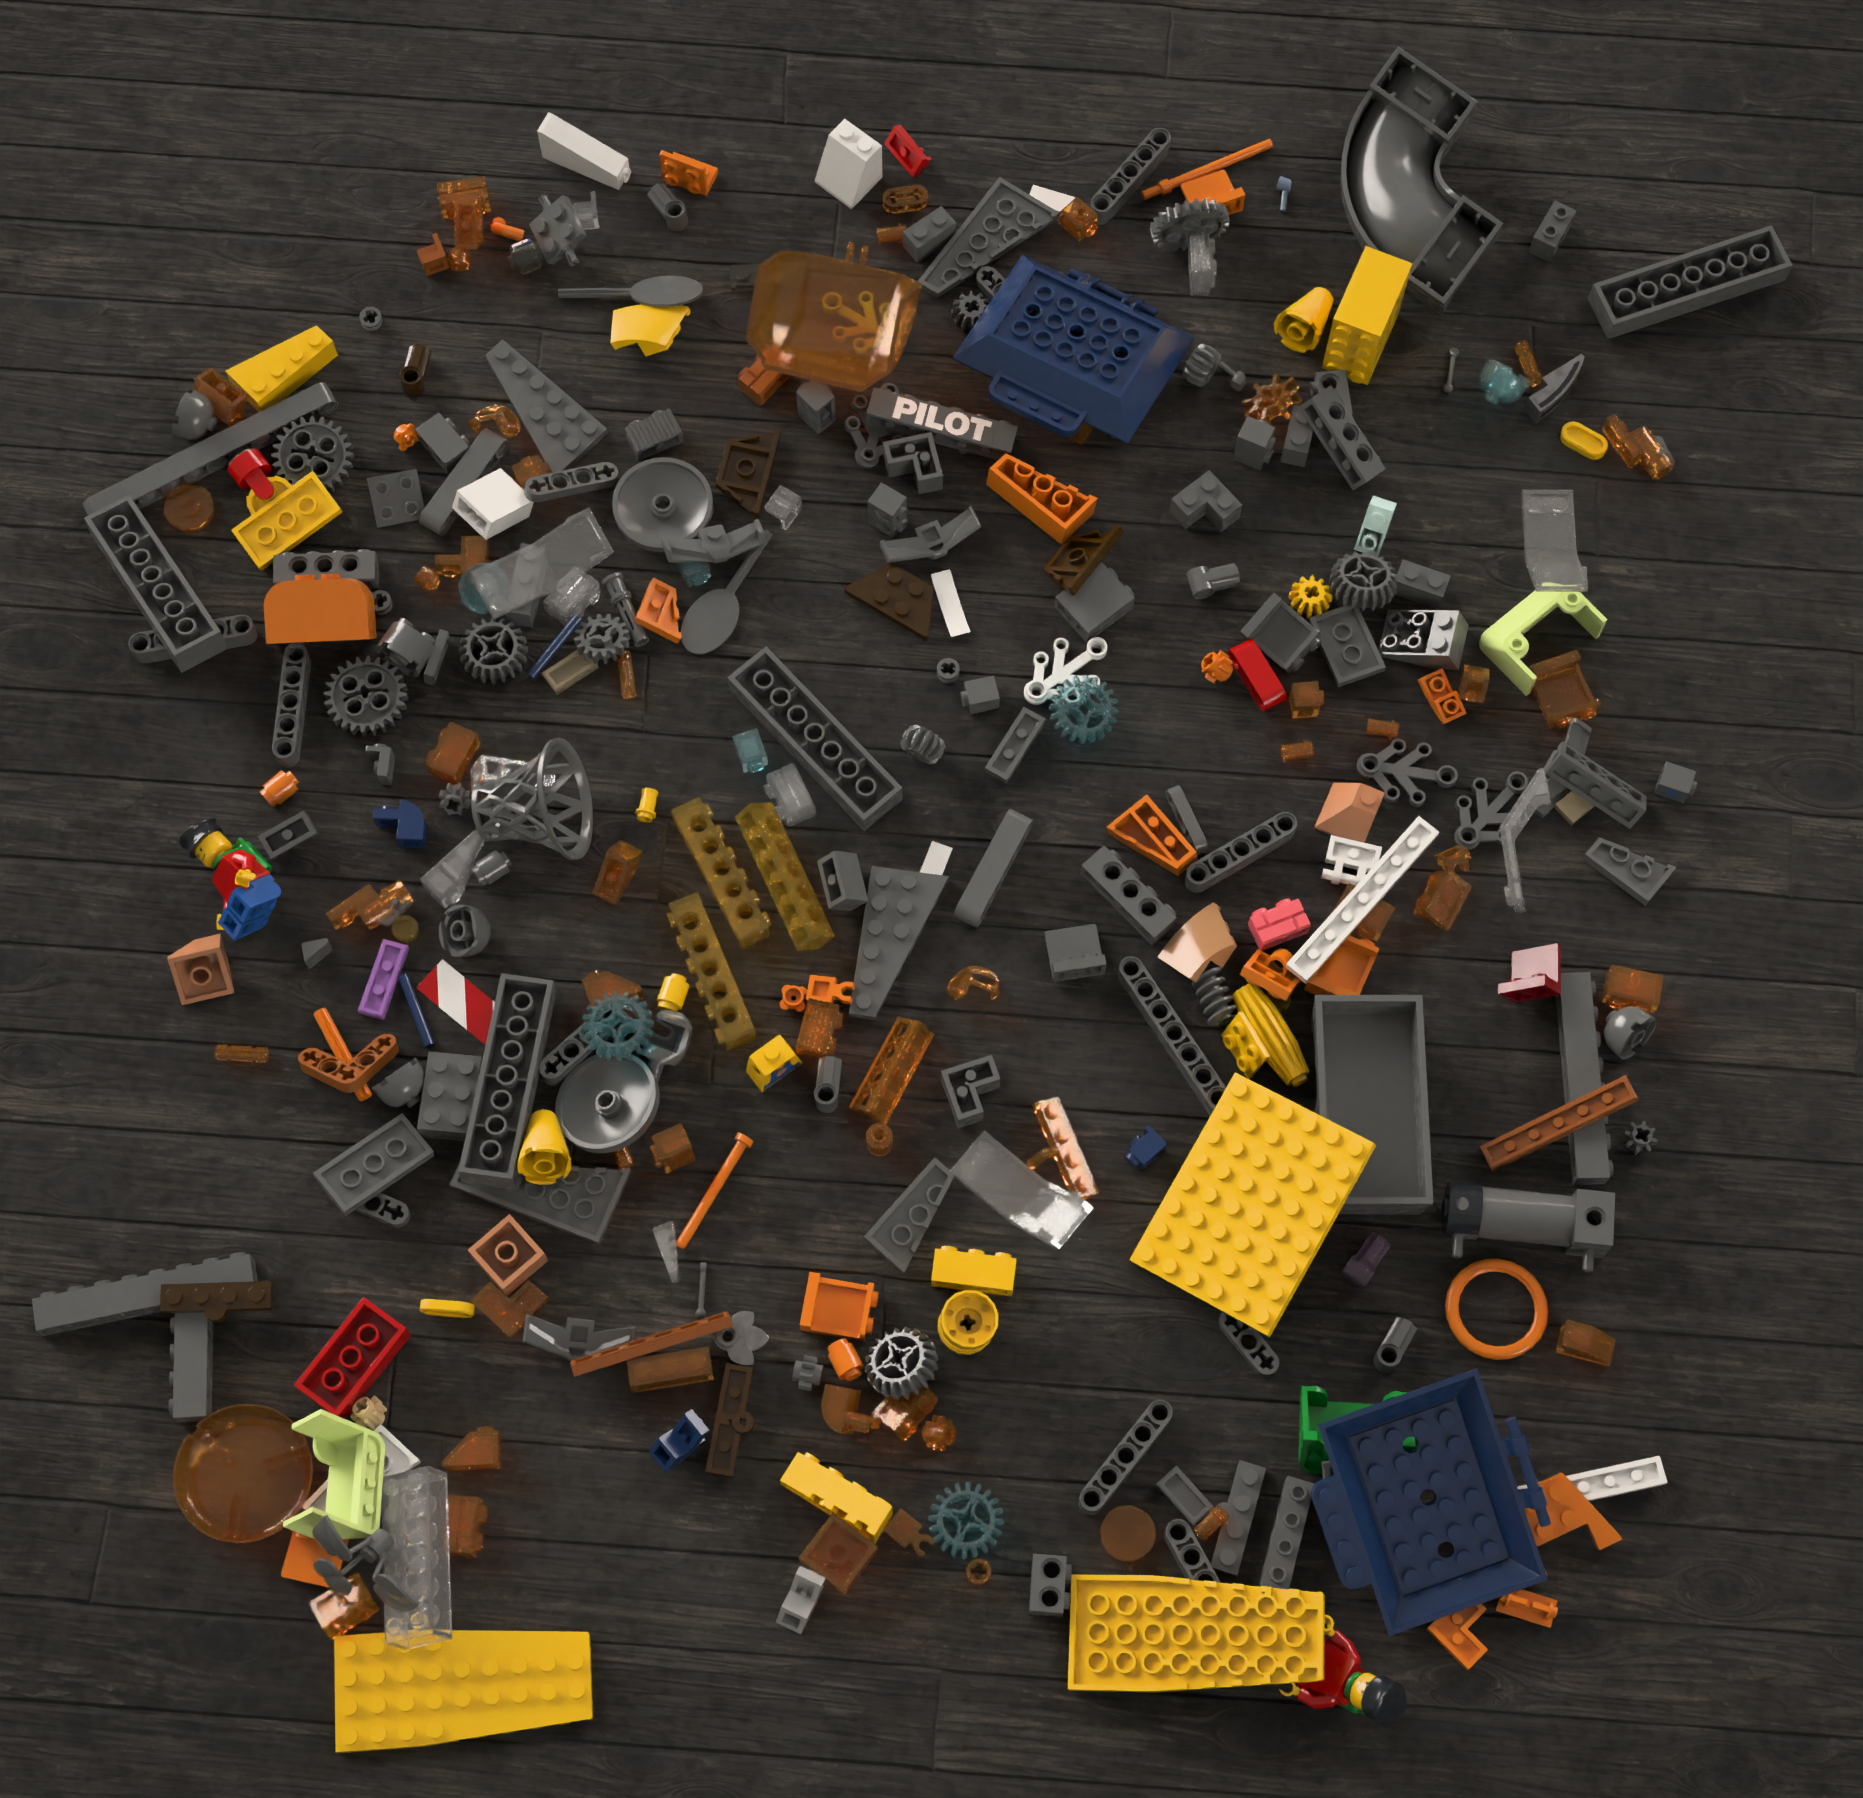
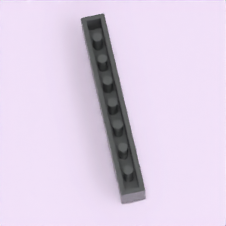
M1590 972L1561 973V994L1555 995L1565 1104L1605 1085L1604 1082H1601L1600 1073L1603 1072V1059L1598 1057L1601 1036L1595 1027V1022L1598 1021V1008L1593 1006L1596 985L1595 981H1591ZM1608 1116L1568 1135L1573 1185L1605 1184L1610 1176L1613 1175V1162L1608 1160L1611 1138L1610 1134H1606L1605 1130Z
M245 1252L231 1254L230 1258L205 1259L203 1264L192 1266L191 1263L177 1265L174 1270H151L148 1272L149 1275L145 1276L126 1275L121 1278V1281L111 1282L110 1280L95 1282L92 1287L73 1286L63 1293L57 1294L55 1291L44 1292L40 1294V1297L32 1299L35 1329L42 1336L157 1313L160 1312L161 1284L258 1281L255 1260L250 1254L246 1255Z

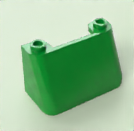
M1302 1386L1299 1418V1468L1301 1471L1309 1474L1323 1475L1321 1462L1329 1461L1317 1424L1374 1404L1328 1401V1395L1324 1389L1318 1386ZM1390 1392L1389 1394L1384 1396L1382 1402L1405 1394L1406 1392ZM1407 1437L1403 1441V1449L1406 1451H1411L1416 1447L1415 1437Z

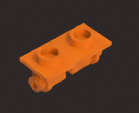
M1521 1589L1499 1597L1496 1611L1551 1628L1553 1618L1557 1615L1558 1607H1556L1557 1600Z

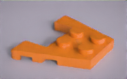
M1558 1473L1538 1483L1539 1487L1543 1488L1548 1503L1546 1509L1551 1521L1550 1525L1541 1527L1535 1509L1525 1508L1537 1547L1586 1524L1598 1550L1622 1540L1617 1531L1563 1473Z

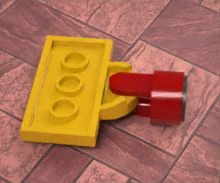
M253 448L240 452L229 463L228 472L240 489H251L249 496H246L247 507L251 516L231 531L261 571L273 563L274 555L289 552L343 512L313 471L293 486L282 477L276 475L275 477H268L271 473V466L261 452Z

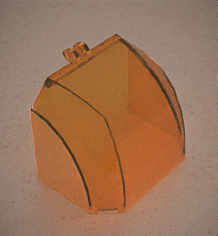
M849 242L845 261L810 252L779 251L758 265L746 341L753 347L766 370L862 392L889 375L897 365L914 321L922 283L904 274L866 266L869 253L868 246H863L859 264L851 262L855 252V244Z

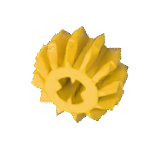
M1313 575L1310 576L1309 581L1302 576L1299 583H1293V591L1289 593V600L1292 601L1291 608L1298 609L1297 613L1299 615L1306 613L1307 619L1312 614L1316 616L1322 614V611H1328L1329 603L1332 601V595L1329 594L1331 590L1330 585L1323 586V578L1318 582L1314 581Z

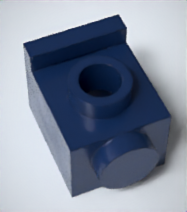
M1147 1125L1144 1129L1143 1137L1138 1135L1128 1145L1130 1149L1124 1158L1133 1168L1138 1167L1143 1171L1166 1150L1167 1143L1150 1125Z

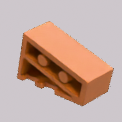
M1145 795L1107 826L1110 836L1177 876L1198 860L1195 849L1148 795Z

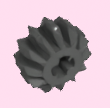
M970 291L969 296L961 293L960 299L953 302V309L951 310L955 327L961 326L962 332H965L967 329L971 331L990 303L989 298L983 299L982 293L974 296L972 291Z
M1200 344L1186 361V365L1183 368V377L1192 385L1198 387L1205 386L1217 370L1221 354L1209 345Z
M919 725L910 726L903 734V739L900 742L902 749L908 755L927 764H936L946 747L943 739L939 738L937 734Z

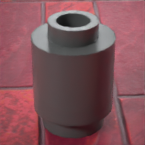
M494 850L476 862L475 867L471 871L483 887L486 884H492L509 873L508 866L511 865V862L503 851L498 853L497 850Z

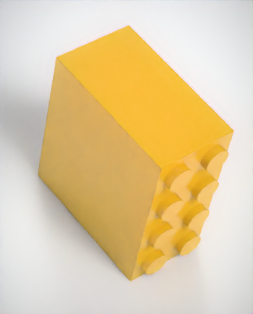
M1365 246L1333 318L1322 365L1323 369L1327 371L1346 370V376L1351 381L1368 385L1398 317L1413 263Z

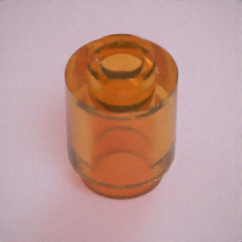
M883 1123L873 1124L866 1132V1146L872 1154L883 1156L892 1149V1131ZM883 1137V1139L877 1140L876 1138Z

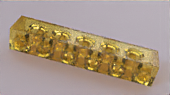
M697 797L672 809L673 821L740 947L744 949L770 936L769 926L772 923L765 911L761 913L757 906L760 904L759 898L754 889L749 891L746 885L748 878L742 867L737 869L734 863L737 858L731 846L726 847L722 841L725 839L724 833L719 824L714 826L711 820L714 816L708 803L703 804L700 798ZM697 825H704L706 827L702 832L693 830ZM714 846L717 848V851L709 854L705 852V849ZM720 868H727L729 870L726 875H718L716 873ZM731 890H739L741 892L737 897H730L728 895ZM745 911L753 914L749 919L739 917Z
M772 802L750 803L735 818L796 950L820 949L835 935Z
M698 892L668 903L670 913L666 914L671 928L677 927L679 936H676L680 950H686L689 956L685 960L690 974L696 973L698 982L695 983L700 998L705 996L708 1005L704 1007L709 1020L715 1019L718 1028L714 1029L719 1044L725 1043L727 1050L757 1039L753 1023ZM689 922H695L698 924L697 927L693 930H687L684 928V926ZM698 945H705L707 947L702 953L694 951V948ZM707 968H714L717 970V972L712 976H706L703 974V972ZM717 991H724L726 993L723 999H715L713 997ZM727 1014L736 1016V1019L731 1023L722 1020Z

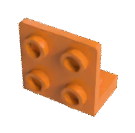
M661 150L659 157L662 179L669 185L680 186L693 194L707 196L718 175V168L676 152L671 154Z
M1220 170L1181 184L1182 193L1189 203H1192L1196 198L1198 202L1207 198L1208 202L1215 200L1216 204L1221 202L1222 206H1226L1228 215L1243 211L1245 193L1242 187L1234 190L1225 170Z
M291 1530L293 1533L281 1576L330 1588L324 1581V1578L316 1573L313 1564L317 1559L325 1558L332 1561L340 1571L343 1560L339 1559L338 1556L328 1554L315 1539ZM342 1539L348 1545L349 1539Z

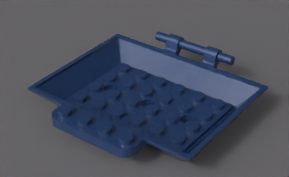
M1022 255L952 359L993 379L989 385L988 392L992 402L1061 436L1070 437L1075 435L1082 424L1085 423L1128 444L1195 337L1155 318L1158 309L1145 303L1144 299L1134 297V294L1128 295L1101 282L1100 278H1094L1089 273L1084 274L1073 268L1070 269L1068 276ZM1035 310L1039 314L1037 316H1030L1026 312ZM1079 331L1083 335L1081 337H1074L1070 333ZM1123 352L1127 357L1118 358L1114 354Z
M1477 1368L1317 1424L1334 1476L1316 1482L1311 1490V1498L1338 1578L1349 1589H1358L1369 1584L1372 1585L1389 1636L1548 1580L1525 1508L1535 1509L1541 1527L1550 1525L1551 1521L1546 1509L1548 1503L1543 1488L1538 1485L1528 1455L1530 1449L1525 1434H1521L1516 1417H1509L1505 1419L1510 1436L1500 1437ZM1407 1437H1415L1417 1440L1416 1447L1411 1451L1403 1449V1441ZM1508 1455L1517 1456L1527 1488H1517L1507 1458ZM1426 1489L1433 1490L1435 1494L1434 1499L1429 1503H1423L1420 1500L1421 1493ZM1442 1542H1450L1452 1544V1550L1447 1555H1440L1438 1553V1547Z

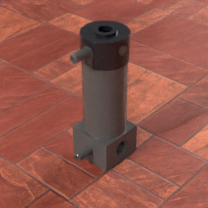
M1447 1182L1441 1209L1442 1233L1445 1236L1453 1237V1258L1462 1257L1463 1239L1476 1240L1477 1238L1565 1247V1255L1583 1256L1582 1270L1584 1272H1592L1594 1258H1603L1613 1247L1615 1193L1576 1189L1572 1196Z

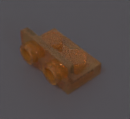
M1446 869L1436 871L1429 877L1427 881L1428 886L1425 892L1417 899V907L1413 912L1417 917H1427L1443 930L1451 928L1472 888L1470 884L1453 871Z
M929 1387L928 1389L919 1388V1395H916L914 1392L910 1393L909 1400L904 1398L903 1395H901L898 1401L892 1396L889 1398L885 1397L871 1415L878 1422L893 1431L904 1442L916 1431L917 1426L934 1409L938 1401Z
M358 1572L347 1579L352 1586V1591L349 1595L343 1596L330 1589L309 1602L321 1628L331 1640L334 1639V1636L345 1634L349 1629L369 1619L380 1610Z

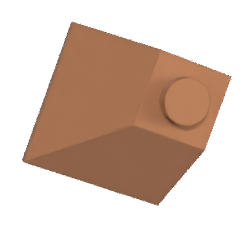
M1333 783L1314 829L1329 835L1365 843L1385 792L1362 783Z
M221 934L195 939L168 956V963L182 1005L234 993L228 957Z

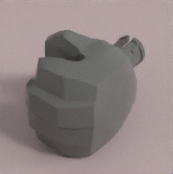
M665 1009L657 1013L656 1021L669 1028L670 1034L667 1037H663L646 1029L642 1034L646 1044L640 1051V1054L649 1059L647 1066L653 1072L657 1082H659L664 1065L677 1066L686 1055L692 1035V1025L683 1013Z

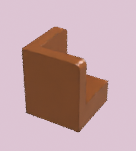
M437 233L432 234L434 244L417 250L426 276L449 269L447 257Z

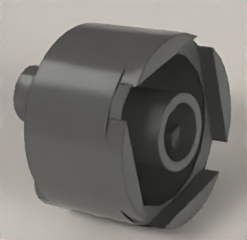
M400 618L398 622L395 621L391 624L375 649L378 654L382 651L386 655L383 660L385 662L389 661L393 668L397 667L398 671L406 675L411 671L414 673L413 677H418L435 649L433 646L435 639L426 632L420 633L413 628L411 622Z

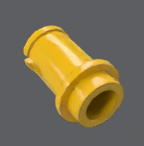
M652 788L642 789L640 805L636 809L635 814L639 821L650 823L656 816L654 809L658 791Z

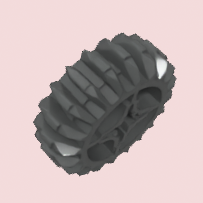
M1354 551L1352 556L1345 554L1343 559L1338 558L1336 564L1331 569L1329 583L1332 590L1331 593L1335 594L1336 600H1343L1344 606L1350 604L1353 609L1360 607L1363 611L1365 608H1370L1374 611L1376 606L1383 608L1385 603L1390 604V601L1397 592L1395 579L1398 576L1396 568L1392 567L1391 562H1385L1384 556L1378 558L1375 556V553L1367 555L1365 551L1362 554Z
M494 617L491 618L490 623H487L482 618V625L480 626L473 623V631L466 630L465 635L467 638H461L460 640L462 647H459V654L462 655L460 661L461 664L465 665V671L471 673L472 678L475 680L480 677L481 682L484 684L490 679L491 683L495 685L496 679L499 678L505 683V677L508 675L514 679V670L521 672V664L527 661L525 656L528 654V647L525 646L527 640L526 637L522 636V630L520 628L515 629L516 627L513 622L507 624L504 618L499 623H497ZM508 641H511L514 645L511 655H508L505 650ZM477 646L482 651L479 661L474 658V651Z
M905 1326L902 1332L894 1328L893 1334L890 1335L885 1332L884 1339L876 1338L877 1346L869 1347V1352L872 1355L865 1357L868 1364L865 1366V1372L868 1374V1381L877 1392L882 1393L887 1398L892 1396L898 1401L901 1395L909 1400L910 1393L914 1392L916 1395H919V1388L928 1389L926 1381L935 1380L932 1372L938 1370L936 1362L939 1359L935 1350L936 1347L933 1342H930L927 1335L921 1334L916 1328L911 1331L910 1328ZM900 1358H901L902 1361H903L902 1364H903V1366H904V1369H902V1367H901V1362H900V1360H899Z

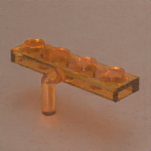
M1055 1097L1037 1101L1032 1106L1050 1147L1042 1149L1027 1161L1028 1168L1034 1170L1048 1158L1054 1157L1073 1202L1095 1197L1099 1194V1190L1059 1098Z

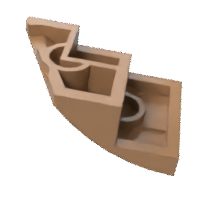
M1213 902L1195 914L1175 933L1158 955V958L1194 982H1197L1210 961L1223 968L1237 945L1229 934L1227 923L1221 916L1220 906Z

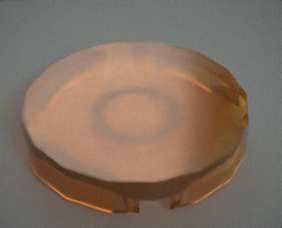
M184 484L168 494L164 514L168 523L176 530L196 532L211 522L215 514V504L210 493L204 487Z
M1132 1505L1119 1506L1111 1510L1102 1522L1100 1529L1101 1543L1105 1551L1114 1559L1122 1562H1135L1145 1557L1152 1549L1156 1538L1155 1525L1150 1515L1145 1511Z

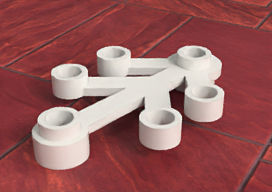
M1099 637L1090 639L1087 643V650L1063 667L1069 643L1065 638H1057L1053 645L1055 656L1052 675L1044 681V668L1048 666L1049 657L1045 652H1037L1033 659L1035 666L1033 680L1028 682L1024 688L1025 699L1034 705L1042 704L1047 699L1065 701L1071 707L1078 705L1080 693L1077 690L1069 689L1068 691L1051 688L1057 684L1085 687L1088 692H1096L1100 687V679L1096 675H1089L1087 677L1071 674L1092 659L1100 660L1104 658L1107 653L1106 641ZM1064 644L1065 648L1058 649L1057 645ZM1098 648L1101 652L1097 654L1093 653L1092 650ZM1044 658L1046 661L1044 663H1038L1037 659ZM1095 681L1097 685L1090 686L1088 685V682ZM1038 690L1041 692V695L1034 696L1032 692ZM1075 695L1077 699L1071 701L1068 699V696Z

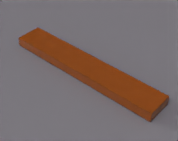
M1625 1075L1481 1145L1480 1148L1493 1172L1639 1101Z
M726 1311L571 1360L570 1364L573 1375L575 1377L733 1327L731 1317Z

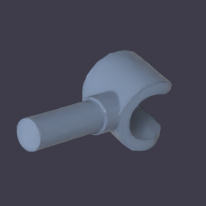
M1282 176L1278 180L1276 190L1282 192L1280 211L1286 212L1287 197L1291 190L1292 182L1290 179Z

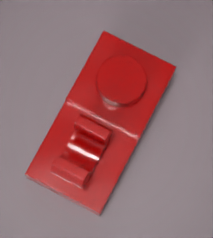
M901 125L893 127L884 143L912 177L919 176L922 168L927 167L932 159L923 153L924 149L916 145L915 141Z

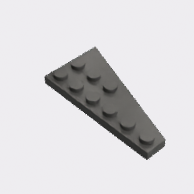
M503 339L485 355L488 364L499 383H501L509 401L514 406L518 417L551 473L570 469L608 434L605 426Z
M872 866L867 893L868 902H866L854 977L855 988L852 990V1005L850 1004L849 1017L876 1019L889 995L893 983L902 970L903 964L918 940L932 909L938 902L942 890L948 883L949 876Z
M459 1163L450 1186L600 1245L629 1179L631 1169L613 1170L600 1167L593 1169L571 1166V1171L567 1177L563 1179V1176L556 1179V1183L546 1185L530 1183L521 1173L518 1176L516 1190L462 1183L458 1172Z

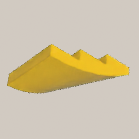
M642 304L614 310L611 344L616 350L638 343L645 356L668 350L673 342V338L681 329L680 322L684 316H689L691 311L688 306L683 305L652 307Z

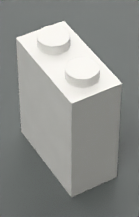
M500 468L457 490L452 508L487 540L528 518L534 502L528 500L524 495V490Z

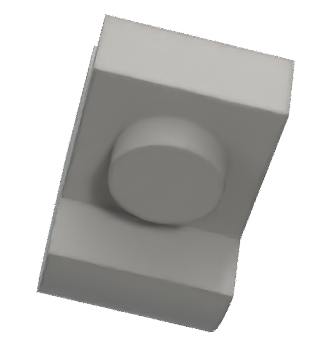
M800 1566L795 1574L790 1591L781 1606L776 1623L802 1634L822 1592L825 1577L813 1570Z

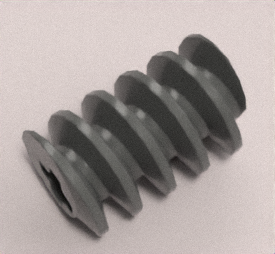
M1221 967L1203 972L1197 982H1192L1193 988L1198 989L1196 996L1201 999L1199 1003L1202 1008H1205L1203 1013L1205 1017L1209 1018L1207 1023L1210 1027L1228 1025L1236 1016L1231 1013L1237 1009V1006H1228V1003L1233 1000V996H1224L1229 987H1220V984L1225 981V977H1216L1222 971Z

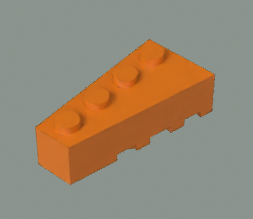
M1005 453L989 468L986 485L1062 545L1068 537L1094 514L1098 498L1092 495L1086 496L1078 492V488L1071 485L1067 487L1055 481V477L1049 474L1043 475L1035 471V467Z

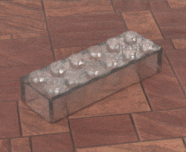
M426 1466L383 1477L382 1529L390 1534L394 1540V1545L385 1553L388 1559L383 1564V1574L391 1577L411 1599L420 1603L417 1608L406 1612L394 1610L384 1603L385 1644L406 1650L451 1640L452 1618L447 1473Z

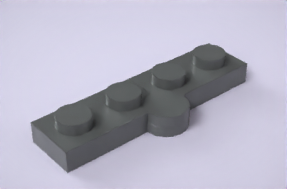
M1239 1460L1228 1502L1219 1503L1213 1511L1215 1522L1221 1525L1211 1561V1566L1215 1571L1235 1577L1238 1575L1266 1471L1264 1467Z

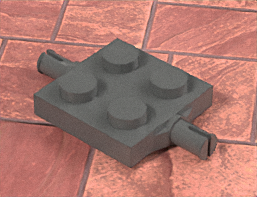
M543 194L538 198L543 211L529 224L547 263L554 265L559 259L566 256L569 265L576 266L579 260L574 249L587 236L569 197L562 195L551 204L548 195Z

